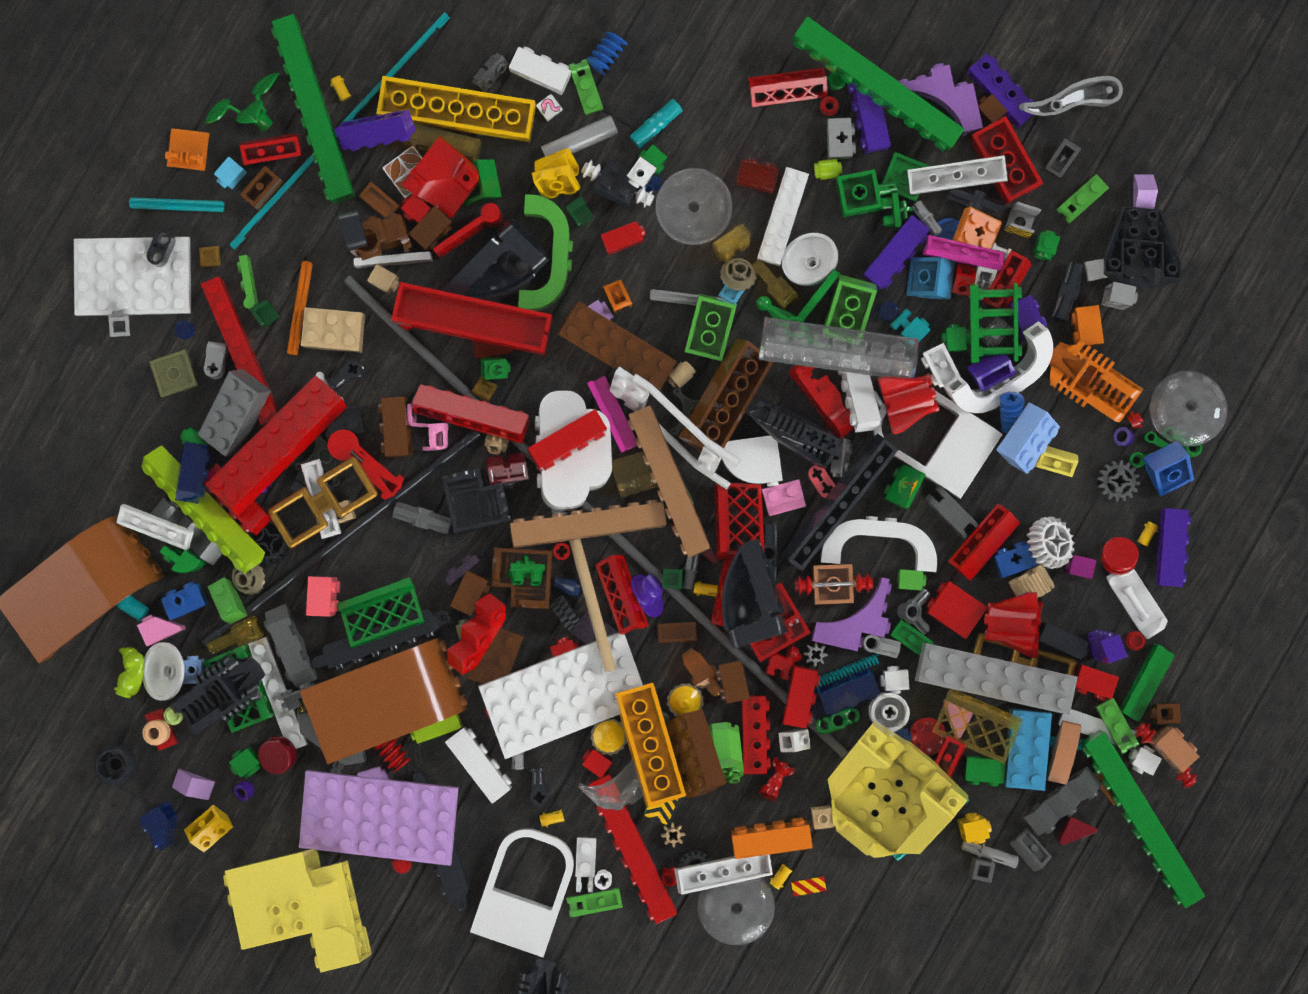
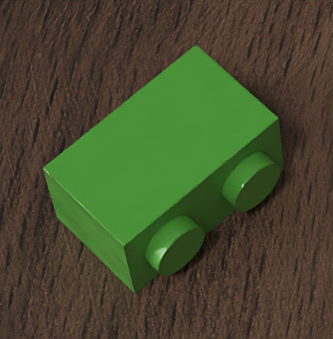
M224 577L208 586L222 620L233 624L247 616L233 582Z

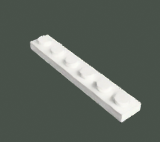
M268 637L249 643L253 658L260 663L266 674L262 682L283 737L289 739L296 749L307 745L306 737L300 734L295 708L290 711H283L281 704L284 701L278 700V698L282 697L281 693L288 690Z

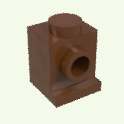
M1176 702L1153 703V708H1150V718L1154 719L1156 724L1181 723L1180 704ZM1162 709L1166 710V714L1164 716H1161Z

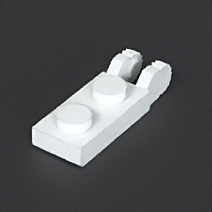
M577 837L576 892H581V877H589L587 889L588 892H593L596 838Z

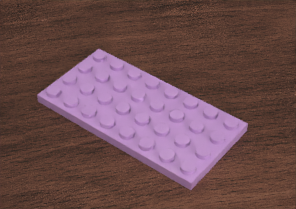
M307 770L305 772L299 848L450 866L452 864L458 787Z

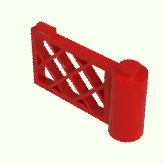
M493 203L485 204L481 209V216L434 247L433 250L438 257L442 258L487 226L490 228L499 227L503 221V216L498 206Z

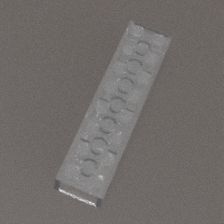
M765 317L759 359L879 377L914 378L917 367L918 339Z

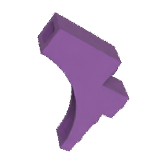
M941 63L932 66L928 72L929 77L921 75L917 76L916 80L908 81V79H902L898 81L918 96L930 99L942 106L955 122L964 128L961 136L976 133L983 128L973 83L961 82L954 87L950 65L944 66Z
M879 578L872 597L855 614L834 622H815L811 640L858 651V647L862 648L864 637L861 636L862 633L885 637V634L889 633L891 623L888 622V618L881 617L882 613L885 614L887 608L885 597L886 594H890L891 590L889 579Z

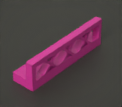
M929 235L923 255L942 257L956 263L1001 271L1004 252Z
M603 376L595 381L588 382L587 384L601 412L610 423L611 433L621 453L637 446L635 436L616 397L609 391L610 385L606 377Z

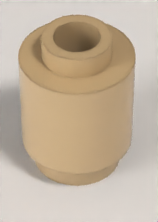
M687 361L680 362L672 369L667 381L673 388L676 386L681 388L693 377L696 371Z

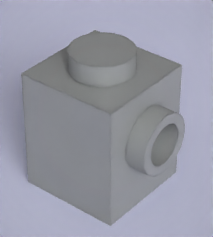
M112 311V314H108L110 337L130 336L128 314H124V311Z

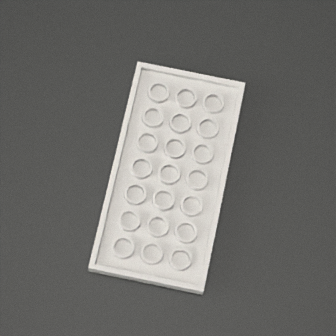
M617 632L607 636L616 667L614 671L605 673L597 641H593L478 686L505 759L619 715L614 694L643 686L625 634L620 635Z

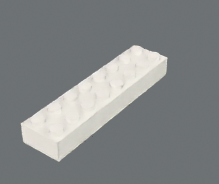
M1005 156L908 170L911 195L1008 181Z
M786 167L757 260L780 267L809 174Z
M770 854L735 859V856L675 869L677 888L680 894L773 875Z

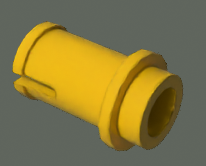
M336 76L330 80V86L334 87L340 102L351 97L344 84V78Z
M1149 521L1147 524H1144L1145 528L1137 542L1146 547L1149 546L1155 532L1158 533V526Z
M701 581L694 582L693 593H696L697 596L703 594L716 597L718 585L701 583Z
M562 809L547 814L543 812V815H539L542 827L546 826V828L548 825L565 821Z
M782 864L775 876L770 878V884L778 890L780 887L783 888L782 884L792 870Z

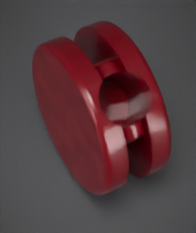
M275 736L260 746L258 758L261 766L267 772L282 774L295 764L297 752L289 739L283 736Z

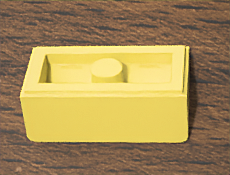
M1047 446L1046 451L1036 461L1035 467L1072 477L1079 461L1078 455Z

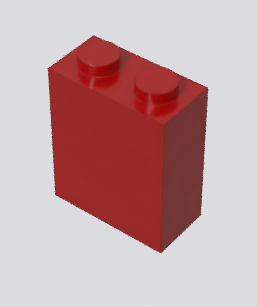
M942 582L937 589L938 594L935 599L931 598L927 603L926 613L960 637L967 639L988 607L952 582Z

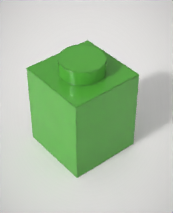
M898 569L897 589L922 590V586H926V575H923V571Z

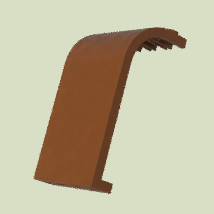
M118 515L109 517L74 537L0 596L1 611L38 663L54 656L57 650L119 602L139 589L164 577L161 567L152 559L149 550L142 545L139 536L132 529L116 523Z
M440 637L300 691L327 764L430 726L467 709L468 700L466 695L461 693L459 688L461 687L460 679L453 672L455 668L448 664L446 654L448 648L444 640H441Z

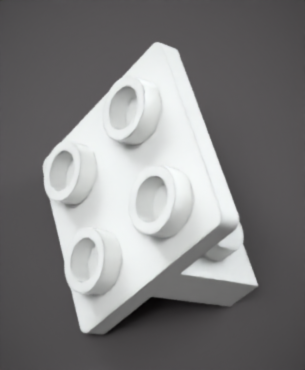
M944 343L923 353L924 357L921 360L926 369L930 368L932 372L930 378L934 386L938 385L941 388L957 376H960Z

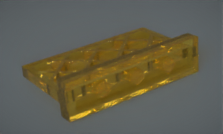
M950 689L933 733L944 738L949 736L965 744V747L1005 764L1024 719L957 690ZM949 702L957 706L959 713L952 716L949 715L947 711ZM967 712L975 713L977 721L968 724L964 714ZM961 715L965 725L955 729L951 719ZM989 719L993 721L995 729L986 732L982 721ZM948 720L952 730L949 732L939 730L941 722ZM979 723L983 733L973 737L969 726ZM1007 727L1014 730L1011 738L1003 739L1000 729ZM966 728L970 738L966 740L959 739L956 731ZM997 731L1001 741L991 745L987 734ZM984 736L988 746L984 748L977 747L974 739ZM1003 744L1005 749L1004 756L996 755L993 747Z

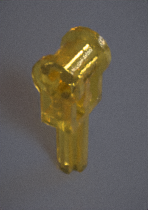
M760 259L753 263V269L769 286L766 288V291L783 310L787 308L786 306L790 302L799 298L782 276L777 279Z
M252 616L232 626L231 633L209 642L207 647L210 653H215L235 643L240 647L260 639L265 633L258 626L256 616Z

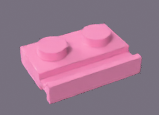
M799 480L762 489L769 516L806 506Z

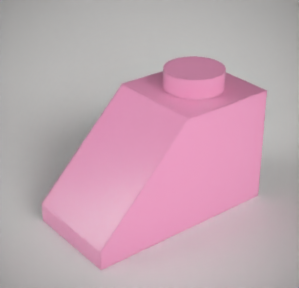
M152 615L141 619L142 623L137 625L146 646H151L186 629L184 625L162 617L153 618Z

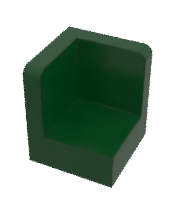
M582 196L566 206L567 212L578 228L594 219Z
M267 299L250 310L264 328L280 318L278 312Z
M663 568L662 588L682 589V569Z

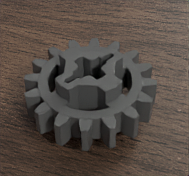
M1122 460L1118 461V464L1112 461L1111 467L1105 464L1104 468L1106 470L1099 471L1102 477L1097 478L1098 481H1101V484L1097 487L1103 488L1101 495L1108 494L1107 500L1114 497V502H1118L1119 498L1123 502L1126 501V496L1128 498L1133 497L1131 492L1138 491L1135 485H1140V482L1136 481V478L1140 476L1134 475L1133 472H1135L1136 468L1130 469V463L1123 465ZM1113 469H1115L1114 474L1112 476H1108V474ZM1125 471L1128 473L1130 479L1125 475ZM1119 478V480H1122L1126 483L1118 484L1117 482L1111 480ZM1107 484L1110 485V487L1112 488V491L1109 490ZM1129 486L1128 490L1121 494L1123 488Z

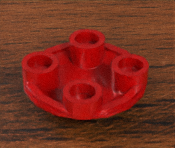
M930 717L915 721L909 731L912 733L911 743L927 756L939 753L947 738L943 724Z

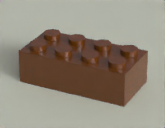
M703 709L683 713L667 722L665 725L687 798L707 794L727 784Z

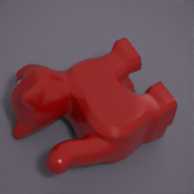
M791 645L787 650L786 657L778 652L768 657V666L765 673L774 676L775 670L779 669L781 670L779 677L789 680V674L793 669L794 663L802 659L799 649Z

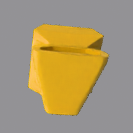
M569 148L562 149L535 161V172L532 173L534 184L542 197L552 199L562 193L572 195L580 189V185L575 176H578L579 166Z

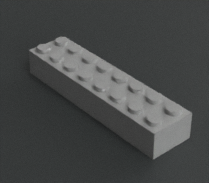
M923 643L915 681L1070 715L1078 677Z

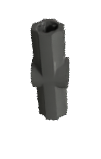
M397 502L393 511V518L443 534H448L452 525L451 518L402 502Z

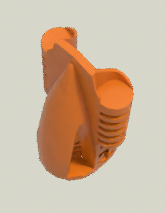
M1080 340L1077 345H1068L1060 342L1053 349L1049 363L1051 366L1050 385L1055 388L1060 384L1058 391L1061 392L1065 387L1064 395L1067 396L1071 391L1070 399L1073 400L1077 395L1076 403H1079L1081 399L1084 400L1081 405L1082 407L1089 403L1112 420L1121 422L1144 388L1112 368L1115 364L1114 361L1108 366L1106 364L1109 360L1108 357L1102 362V353L1096 358V349L1090 354V345L1084 350L1083 347L1086 344L1084 341Z

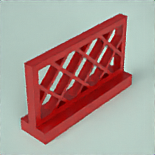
M718 483L715 484L714 503L717 559H724L725 556L735 557L738 551H730V544L735 540L742 546L744 543L738 538L742 532L751 538L750 541L757 539L759 536V541L764 550L761 484L731 483L727 490ZM728 489H735L740 494L733 499L728 494ZM749 489L757 490V497L753 500L745 493ZM741 496L749 502L744 509L736 502ZM732 505L740 511L735 517L729 512V507ZM751 505L758 511L754 518L746 511ZM742 514L750 520L745 527L737 520ZM733 522L741 529L736 535L729 530V526ZM752 523L758 528V533L755 536L746 529Z

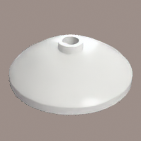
M808 233L799 236L788 245L782 258L783 271L790 281L798 285L809 286L820 283L831 274L837 265V247L828 236L821 233Z
M160 642L153 645L144 657L143 683L148 694L154 699L161 701L173 698L179 692L184 681V661L174 645Z

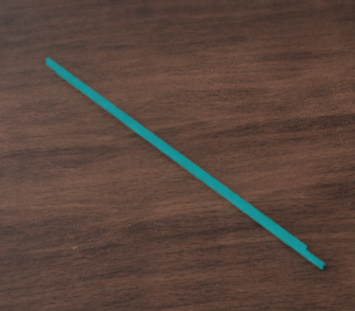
M444 12L386 76L393 77L436 31V28L440 29L450 17ZM382 80L343 122L353 120L380 91ZM312 155L229 244L234 250L245 239L244 236L314 162Z

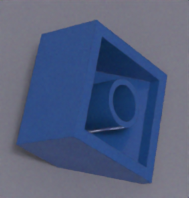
M1178 441L1143 458L1146 472L1160 497L1194 480L1190 456Z

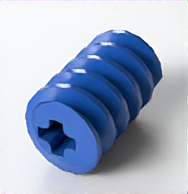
M606 32V38L601 39L602 45L597 44L596 46L598 51H592L593 57L587 58L591 67L602 75H605L603 69H610L607 63L614 64L611 57H619L616 51L623 52L620 45H628L624 39L615 33Z
M1005 392L1000 396L1001 430L1008 434L1025 409L1024 397L1017 392Z

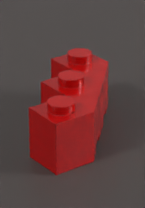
M490 593L475 602L476 617L461 626L462 640L447 649L448 664L462 675L478 666L506 619L505 605Z

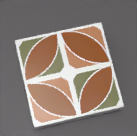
M411 146L383 167V170L404 198L411 196L412 193L401 184L422 159L414 146Z

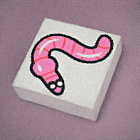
M551 94L536 105L547 121H550L563 111Z

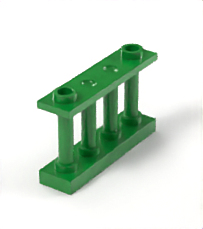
M1013 282V289L982 290V288H978V283H970L971 363L979 362V357H983V355L1013 354L1014 361H1018V356H1022V344L1018 345V298H1022V288L1018 287L1017 282ZM987 297H1013V308L982 309V307H979V300ZM1013 316V327L983 328L979 326V319H982V317ZM1013 335V347L979 346V338H983V336Z

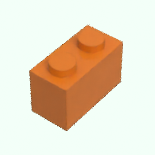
M1099 305L1073 309L1070 314V320L1075 328V332H1073L1074 343L1082 340L1086 343L1084 347L1103 344L1104 339Z

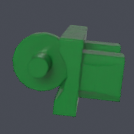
M898 192L881 198V209H891L892 215L883 216V227L894 228V230H900V227H902L900 214H902V220H908V213L913 212L912 207H907L906 201H900L901 208L899 207Z
M523 555L522 560H515V563L510 564L507 578H511L512 585H522L524 578H529L530 585L539 586L545 571V564H535V561L529 560L528 555Z

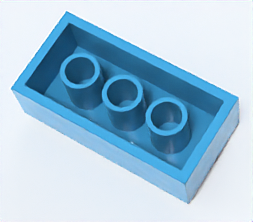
M1010 707L1005 755L1004 785L1006 787L1045 791L1052 713L1048 710Z

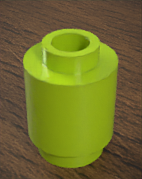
M830 159L814 163L815 178H820V180L837 178L839 174H842L841 162H837V159Z

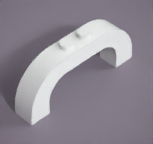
M1038 321L1023 332L1027 340L1028 349L1023 360L1013 367L1015 375L984 392H981L980 389L971 390L969 385L960 376H957L943 386L947 395L960 408L971 413H983L1000 406V396L1003 393H1019L1034 383L1044 373L1053 353V341L1049 330Z
M866 516V520L857 519L841 523L822 545L819 562L840 564L842 547L852 536L866 535L900 538L909 542L915 551V570L936 572L937 555L930 538L919 528L907 523H899L896 518H885V521H878V517Z

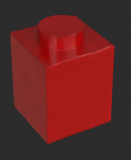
M595 747L592 751L588 749L582 757L585 760L582 765L600 778H602L613 762L606 755L598 752Z

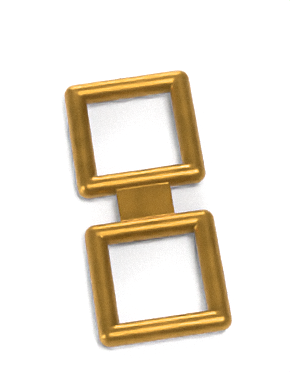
M351 457L317 479V484L322 491L313 497L308 489L303 487L267 510L268 515L289 548L296 547L328 527V522L323 515L328 510L333 508L337 516L342 518L378 495L356 457ZM352 466L368 493L346 507L341 508L326 482ZM303 497L319 523L292 539L277 512Z
M979 633L973 654H981L984 641L1006 648L1010 647L998 641L985 640V634ZM1013 649L1010 662L1037 667L1039 657L1068 664L1066 674L1074 676L1077 666L1075 658L1039 649V657H1031L1029 660L1019 657L1021 652Z

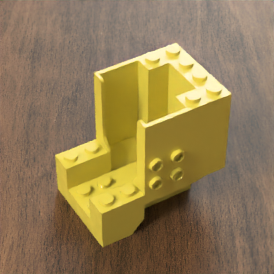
M309 849L225 871L226 875L223 876L224 884L229 888L230 893L228 895V903L230 907H233L242 950L312 933L310 942L312 948L316 950L315 965L317 968H320V973L360 963L372 955L366 927L362 926L348 860L321 867L318 851Z

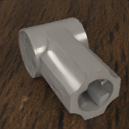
M871 634L863 636L862 648L864 650L897 658L901 642ZM869 638L875 640V645L872 648H868L866 645Z

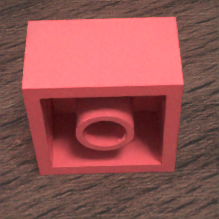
M308 576L307 616L330 617L336 615V612L339 611L337 605L339 600H336V596L340 592V581H337V577Z

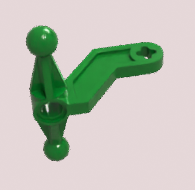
M835 269L831 272L797 317L788 311L771 305V300L767 296H761L757 299V308L761 311L767 310L788 336L816 348L817 354L820 357H829L832 352L831 346L827 343H820L808 325L803 321L840 273ZM796 322L799 325V330L796 332L791 331L789 324Z

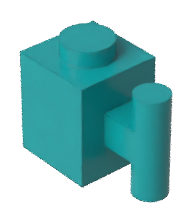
M905 309L890 326L896 330L901 325L904 330L899 336L911 348H914L930 331L928 328L929 324L923 318L919 319L918 317L910 323L907 318L912 313Z

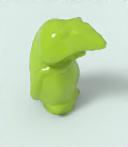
M123 647L119 649V652L123 655L125 671L119 675L118 686L114 690H116L115 694L131 698V695H136L141 687L144 677V657L132 647Z

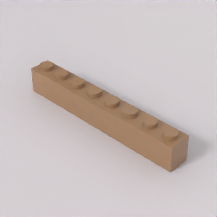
M647 406L629 414L630 420H628V424L632 431H636L638 436L635 438L639 449L643 448L645 455H643L646 466L650 465L652 469L650 476L653 483H658L660 488L657 491L662 502H666L668 508L665 511L669 520L673 519L675 526L672 528L676 537L680 536L683 544H680L683 554H687L691 558L712 549L652 407Z
M658 500L646 501L647 504L639 505V502L627 504L628 507L620 508V505L609 506V510L601 511V508H593L588 513H582V510L572 511L571 515L563 516V513L552 514V518L544 519V516L532 517L533 520L525 521V518L513 520L514 523H510L513 548L665 527L667 523L663 502L658 503Z

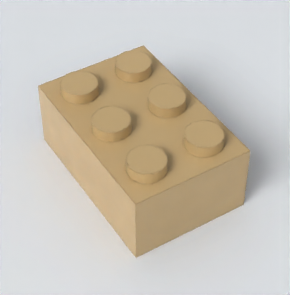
M305 307L301 346L311 349L362 353L365 315L361 312Z

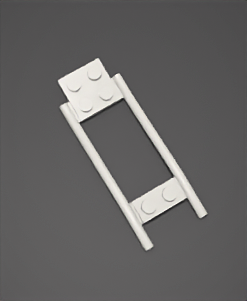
M619 367L615 371L609 391L616 398L624 400V405L634 412L645 407L649 393H651L705 446L697 460L660 425L666 441L695 469L727 490L731 483L715 473L719 462L723 457L735 466H738L741 460L710 440L651 383L639 375L635 374L633 376Z

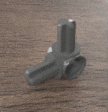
M926 589L920 590L913 599H908L906 603H901L897 608L898 617L905 620L909 625L913 624L923 635L928 633L930 626L921 617V606L930 598V593Z

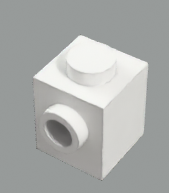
M640 157L627 175L630 179L629 183L637 189L639 186L644 188L657 170L656 167ZM639 172H644L642 177L637 176Z
M899 666L887 667V670H883V675H880L881 687H884L885 691L895 694L901 693V690L909 689L908 670L899 669Z
M808 729L779 733L781 752H797L810 749Z
M1146 745L1143 748L1137 746L1136 749L1133 748L1131 750L1128 763L1132 764V769L1138 773L1143 774V772H1146L1153 776L1162 758L1154 755L1155 750Z

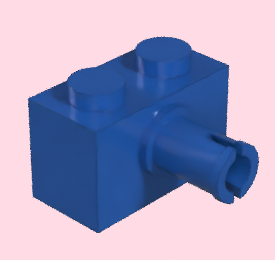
M194 582L183 585V590L178 592L174 589L165 593L166 597L161 599L169 620H175L209 605L201 584H194Z

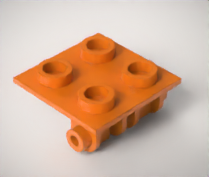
M171 128L169 152L166 151L165 159H168L167 166L205 171L210 133Z

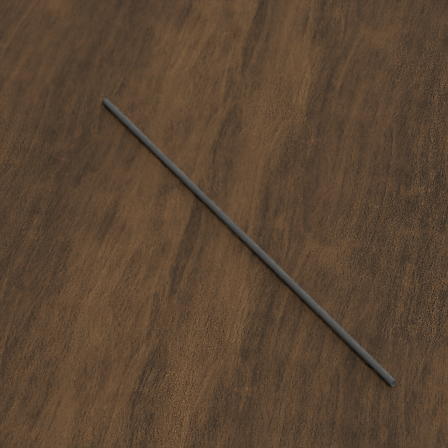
M348 276L345 279L344 283L462 396L466 395L474 400L481 401L478 397L472 395V391L407 329H403L399 324H395L391 320L392 315L352 276ZM509 440L521 452H524L525 456L536 466L527 451L529 446L524 441L523 443ZM586 500L579 507L585 513L593 509ZM620 533L609 535L648 574L658 578L661 584H663V574ZM664 588L786 704L788 693L740 647L732 649L729 637L716 624L711 623V620L679 589ZM812 717L811 723L807 724V726L843 758L848 751L830 733L820 734L815 727L816 720Z

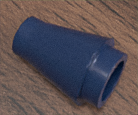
M556 577L554 588L572 598L580 597L582 586L578 579Z

